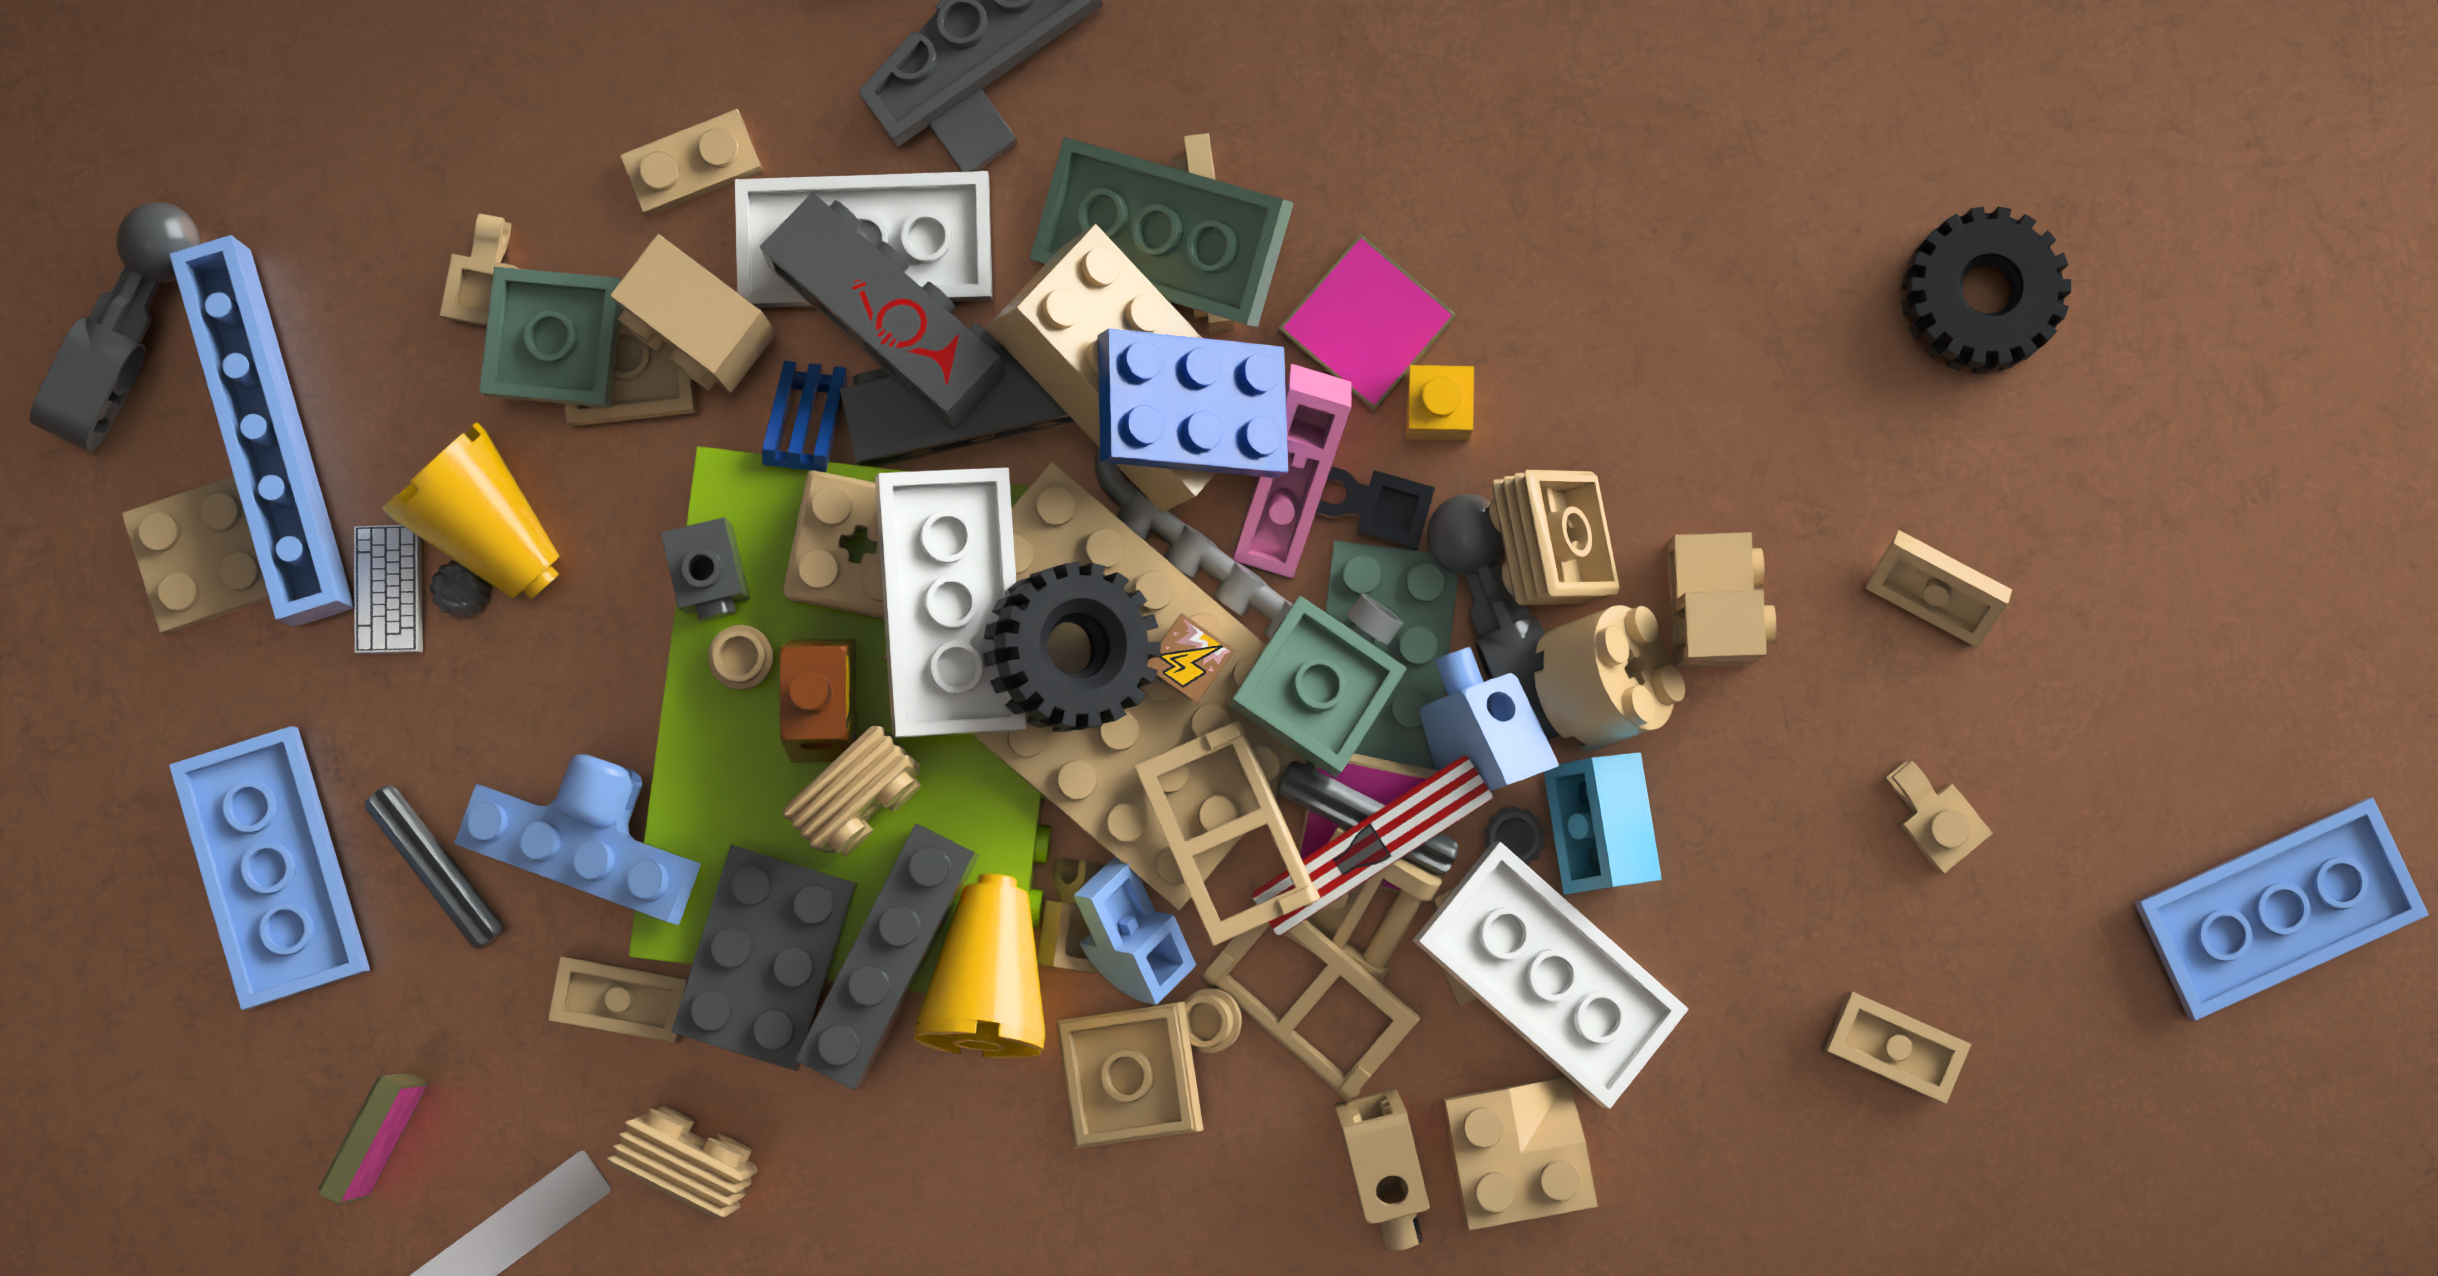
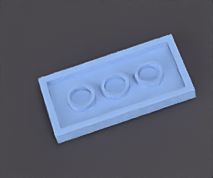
M289 726L170 764L169 767L241 1010H250L369 972L370 967L298 727Z
M2367 798L2135 902L2187 1017L2191 1021H2196L2429 915L2374 798Z

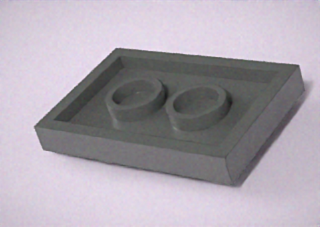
M731 845L671 1033L799 1071L801 1063L795 1059L814 1023L857 883Z

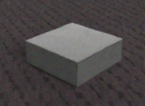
M979 89L929 124L931 130L961 172L979 171L1018 144L1017 138L982 89Z

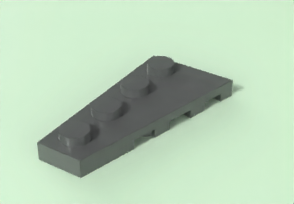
M940 0L935 6L937 12L918 33L911 32L858 92L896 147H899L928 127L935 119L979 89H983L1099 9L1103 6L1102 0Z

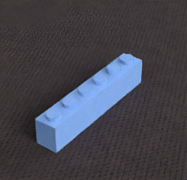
M232 235L170 253L275 619L296 627L354 609L351 591L251 250Z

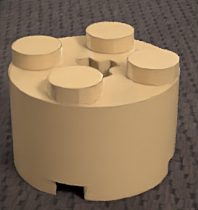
M1622 605L1612 606L1547 631L1537 644L1535 654L1544 651V669L1534 672L1535 687L1539 701L1546 717L1558 734L1564 739L1575 736L1584 743L1579 749L1594 751L1658 729L1669 719L1674 703L1682 701L1684 698L1685 684L1679 670L1671 665L1666 649L1659 637L1657 620L1647 607L1639 606L1632 609Z

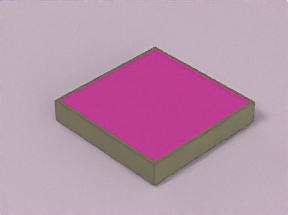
M1360 233L1281 324L1278 332L1328 375L1352 382L1351 394L1374 413L1405 378L1409 366L1418 363L1456 319L1457 315Z
M411 1073L381 1075L377 1077L318 1188L320 1190L319 1195L338 1205L369 1197L429 1084L428 1082Z

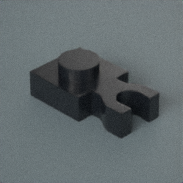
M1331 466L1326 481L1341 484L1346 490V498L1339 504H1330L1320 500L1315 515L1329 519L1355 516L1360 518L1356 534L1411 550L1418 549L1435 487L1375 470L1373 471L1370 485L1367 486L1356 481L1346 470Z

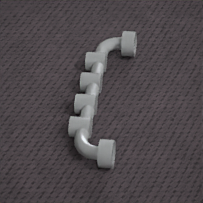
M1098 448L1095 458V473L1100 487L1112 501L1122 507L1116 517L1143 540H1146L1151 531H1153L1168 542L1171 546L1165 553L1164 558L1184 574L1195 578L1202 568L1221 582L1214 592V596L1231 610L1245 616L1252 606L1266 616L1271 622L1264 630V633L1267 637L1271 638L1293 603L1287 601L1268 587L1265 581L1254 572L1235 562L1219 550L1209 538L1198 530L1186 525L1168 510L1161 513L1135 485L1122 475L1121 470L1116 464L1100 462V448ZM1361 593L1346 614L1355 623L1351 630L1371 644L1377 639L1388 645L1403 625V622L1395 614Z

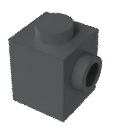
M725 517L661 532L677 605L681 611L687 615L697 613L698 621H709L735 614V603L750 600L734 528Z

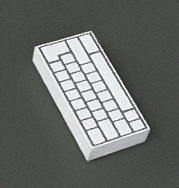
M402 525L354 526L355 653L357 654L423 653L422 538Z

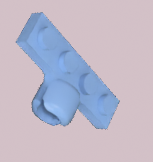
M576 754L570 759L556 799L548 806H539L476 784L454 842L458 846L676 925L680 924L701 863L639 842L629 835L628 823L643 785L641 777L633 770L587 754Z

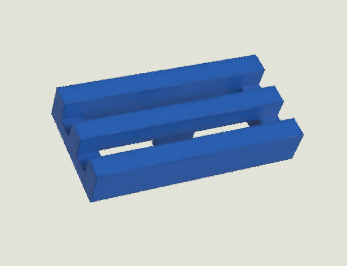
M783 362L762 447V465L819 472L827 471L842 406L840 388L847 385V368L834 366L832 375L822 374V365L809 363L807 372L797 371L796 362ZM801 389L802 395L788 452L780 451L794 390ZM817 391L827 392L814 454H803Z

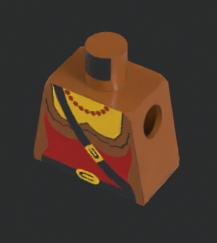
M794 639L781 646L780 737L781 743L792 763L833 762L857 740L856 639Z

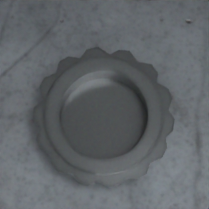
M455 560L441 565L438 572L432 576L433 583L429 586L430 592L433 594L432 600L434 605L439 607L442 614L450 615L451 618L457 620L461 617L469 619L474 614L481 613L484 610V604L488 603L491 599L489 592L492 590V585Z
M1511 807L1508 810L1501 809L1497 815L1490 818L1489 825L1484 831L1486 835L1484 843L1488 848L1492 842H1501L1526 865H1529L1531 860L1539 858L1540 851L1545 848L1543 838L1546 832L1540 826V818L1534 816L1531 810H1520L1518 807Z

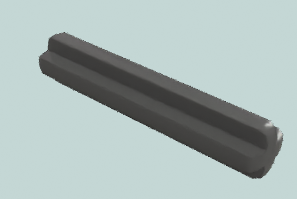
M1292 761L1286 767L1278 784V793L1281 796L1348 830L1385 806L1298 761ZM1439 833L1403 856V858L1437 875H1445L1456 859L1458 844L1451 838Z
M386 785L373 793L366 800L365 809L470 945L480 949L495 940L503 931L502 924L398 789L394 786Z

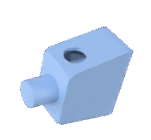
M1471 647L1435 660L1448 696L1422 706L1420 711L1435 770L1440 771L1460 757L1467 756L1488 789L1493 791L1559 766L1528 698L1515 675L1509 673L1483 682Z

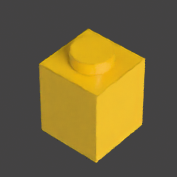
M1410 365L1406 377L1405 440L1469 441L1473 431L1474 366Z

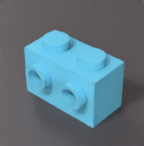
M1641 753L1592 757L1558 764V767L1544 772L1563 895L1662 880Z

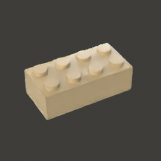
M1096 224L1063 245L986 327L1099 448L1097 335L1108 328L1202 338ZM1116 464L1161 513L1196 497L1216 474L1213 472Z

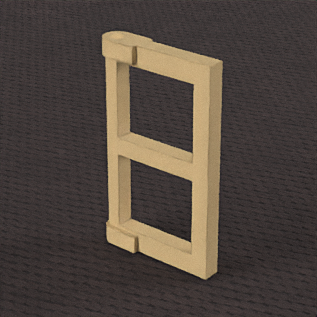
M1242 719L1227 721L1219 729L1134 766L1213 946L1302 906L1309 907L1314 901L1320 899L1315 884L1311 882L1247 737V730ZM1232 744L1260 809L1185 841L1157 777ZM1267 824L1295 888L1220 921L1192 856Z
M1304 920L1290 929L1289 932L1328 965L1280 1019L1229 975L1230 971L1268 928L1269 922L1235 936L1216 960L1205 967L1201 979L1209 986L1222 990L1233 997L1241 1011L1332 1087L1336 1094L1346 1103L1359 1095L1360 1088L1421 1018L1309 921ZM1340 975L1393 1020L1347 1074L1342 1072L1294 1031L1295 1027Z

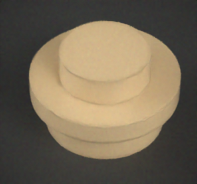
M734 625L722 630L713 639L708 652V663L714 677L721 684L735 690H747L761 684L770 674L774 662L773 648L768 638L756 628L747 625Z
M1209 988L1198 990L1186 998L1184 1002L1190 1043L1193 1049L1202 1053L1221 1052L1229 1048L1237 1040L1242 1027V1015L1233 997L1222 990Z

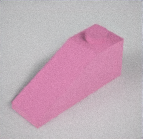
M1294 364L1290 365L1285 380L1288 473L1278 478L1256 476L1233 554L1234 561L1294 578L1351 410L1352 382Z

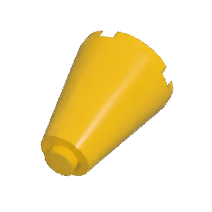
M478 422L473 424L465 434L463 433L410 480V485L400 494L394 495L382 507L390 518L511 599H514L523 591L532 600L559 575L551 566L559 557L557 550L486 430Z
M981 874L978 876L976 884L964 886L915 1023L914 1040L916 1043L934 1050L961 1055V1047L981 1050L983 1058L994 1059L1034 1058L1040 1056L1041 1051H1044L1046 1034L1029 894L1022 889L1016 888L1017 879L1000 874Z

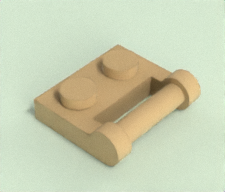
M1339 825L1330 841L1334 840L1335 838L1346 832L1348 829ZM1402 857L1306 920L1383 984L1391 970L1388 962L1423 901L1433 899L1442 880L1439 875ZM1385 879L1400 888V891L1367 948L1360 949L1350 943L1349 939ZM1289 931L1283 934L1311 951Z

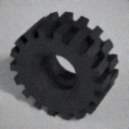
M1984 206L1971 208L1963 216L1959 217L1957 213L1946 219L1914 251L1908 262L1911 264L1909 270L1903 275L1901 289H1906V298L1901 302L1903 316L1911 314L1914 323L1908 329L1915 340L1920 336L1926 340L1929 346L1924 351L1933 359H1936L1941 354L1949 359L1947 367L1957 371L1968 366L1973 367V374H1987L1994 368H1999L2001 372L2029 358L2057 332L2055 328L2065 319L2069 306L2063 304L2064 298L2071 293V279H2063L2062 271L2068 266V262L2064 252L2055 256L2050 246L2057 241L2048 230L2040 236L2032 229L2036 220L2026 214L2019 220L2010 217L2012 209L1997 207L1992 213H1985ZM1978 266H1992L2004 273L2010 283L2011 294L2007 305L2002 310L1995 313H1982L1973 309L1966 302L1962 287L1964 278L1971 269Z
M1079 562L1065 563L1030 574L1029 578L1017 581L1007 589L1011 595L997 601L991 612L999 616L998 621L987 624L984 639L994 640V650L983 653L985 667L997 665L1000 677L991 680L990 683L996 694L1005 691L1010 694L1012 698L1005 706L1014 715L1027 713L1030 716L1026 723L1037 728L1053 726L1052 731L1068 732L1114 722L1127 715L1124 711L1125 708L1138 706L1146 695L1139 689L1141 686L1153 684L1158 671L1147 667L1148 659L1159 657L1161 653V642H1148L1147 631L1159 627L1155 614L1145 617L1141 616L1138 608L1146 603L1147 599L1140 590L1127 593L1123 588L1129 579L1119 572L1104 575L1105 566L1090 563L1079 566ZM1061 623H1073L1080 626L1086 632L1090 641V661L1082 671L1076 674L1065 673L1059 670L1053 664L1048 652V638L1053 629Z

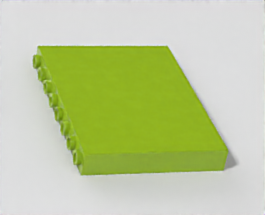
M697 446L686 526L723 517L733 525L750 600L735 603V614L709 621H698L697 613L687 615L678 608L676 601L644 843L701 863L679 925L635 910L629 957L693 965L730 846L734 845L857 883L827 981L835 982L915 823L980 855L964 886L976 884L978 876L981 874H1000L1017 879L1016 888L1022 889L1029 894L1032 926L1039 928L1044 890L1033 889L1036 863L1047 864L1049 857L1052 826L1041 825L1043 801L1046 798L971 734L894 738L903 745L904 750L912 755V759L921 764L920 774L915 778L921 784V788L895 812H892L888 807H883L867 823L874 831L857 849L846 857L841 852L825 853L810 847V840L802 838L801 831L792 827V821L783 818V808L832 762L792 763L781 743V646L794 639H856L857 739L871 726H881L892 734L887 662L883 659L886 653L884 619L794 602L783 594L804 486L810 470L762 465V454ZM829 462L827 471L824 473L875 482V476L878 473L910 471ZM1010 484L1011 508L1030 486ZM859 531L856 539L846 540L844 548L852 554V563H861L864 554H875L877 545L871 543L867 538V531ZM734 625H747L756 628L768 638L773 648L774 662L770 674L761 684L747 690H735L721 684L712 674L708 663V652L713 639L722 630ZM962 891L911 991L927 992Z

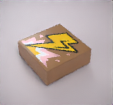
M1181 613L1161 641L1160 656L1149 659L1147 667L1158 670L1156 674L1158 679L1197 705L1235 650Z

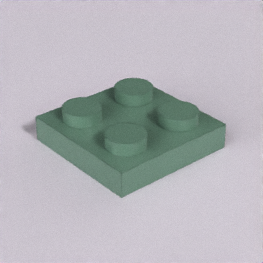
M494 267L479 393L486 397L611 408L621 323L617 318L622 313V308L610 295L622 280L615 277Z
M1299 596L1293 602L1227 705L1336 778L1342 773L1407 668L1302 596Z

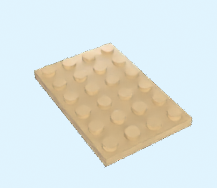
M1051 462L1011 508L1016 582L1029 578L1030 574L1065 563L1079 562V566L1090 563L1105 566L1104 575L1119 572L1129 579L1123 588L1127 593L1140 590L1147 599V602L1141 605L1138 610L1142 617L1155 614L1159 627L1147 631L1148 642H1161L1182 613L1235 651L1197 705L1155 677L1153 684L1140 687L1139 690L1146 696L1138 706L1125 708L1124 711L1127 715L1114 722L1104 723L1102 726L1068 732L1052 731L1053 726L1037 728L1026 723V729L1020 731L970 734L1110 854L1124 864L1129 863V868L1145 884L1179 911L1190 899L1191 895L1134 766L1219 729L1227 721H1237L1239 719H1242L1247 730V737L1274 798L1279 794L1278 784L1286 767L1292 761L1304 764L1307 759L1227 705L1266 644L1055 463ZM1061 623L1053 629L1048 638L1050 658L1059 670L1065 673L1076 674L1082 671L1089 663L1091 645L1086 632L1080 626L1073 623ZM885 653V655L883 656V659H884L886 662H887V653ZM1025 713L1027 722L1030 715ZM1232 744L1157 777L1185 841L1260 809ZM1244 834L1192 856L1203 882Z

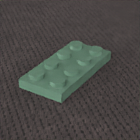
M1064 137L1030 259L1046 264L1063 245L1096 224L1167 301L1258 327L1294 202Z
M1334 540L1325 613L1349 629H1352L1355 623L1346 614L1361 593L1382 604L1403 622V625L1388 645L1377 639L1372 643L1378 649L1404 665L1407 670L1354 754L1434 769L1420 711L1422 706L1443 698L1445 694V687L1435 660L1448 655L1450 651L1458 574L1441 566L1431 552ZM1307 760V766L1314 769L1315 764Z

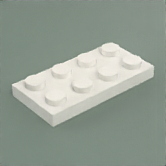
M988 171L735 179L737 293L757 308L812 306L768 267L759 247L812 192L828 206L837 200L847 207L863 226L859 233L875 247L880 241H884L897 251L909 266L905 273L919 286L923 287L929 281L937 286L952 302L993 301Z
M1009 468L878 473L875 476L892 738L1020 731L1026 729L1025 713L1014 715L1005 706L1012 698L1007 691L995 693L990 681L1000 677L997 665L985 667L983 655L985 652L994 650V640L984 639L986 625L997 622L999 618L998 615L991 611L999 599L1011 595L1007 589L1016 583Z
M1492 842L1412 940L1602 1108L1610 1109L1689 1010L1501 842Z

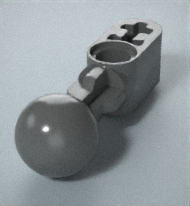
M165 202L145 203L131 210L122 220L117 232L116 244L119 257L125 267L113 291L99 296L89 318L86 316L82 317L72 326L33 402L30 412L31 424L87 452L95 451L108 436L141 370L146 353L145 346L141 342L152 322L148 307L160 283L177 280L170 253L200 245V236L196 224L185 211L173 204Z
M1476 494L1453 496L1440 504L1430 518L1427 530L1430 551L1436 561L1445 569L1464 575L1473 598V604L1468 614L1477 634V638L1474 641L1488 680L1509 673L1515 675L1528 698L1547 740L1560 736L1546 717L1535 687L1534 672L1544 669V651L1535 653L1537 644L1545 633L1536 616L1530 615L1527 605H1519L1515 602L1513 595L1508 592L1504 585L1502 567L1499 561L1505 551L1501 533L1494 527L1489 512L1491 500Z

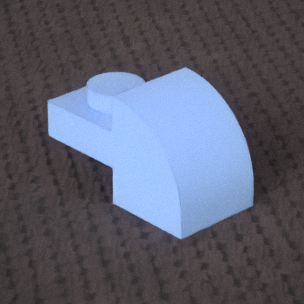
M1114 857L1073 895L1090 931V934L1079 943L1100 974L1126 995L1141 1002L1157 1005L1196 966L1174 915L1155 911L1141 878L1129 868V863L1124 864Z

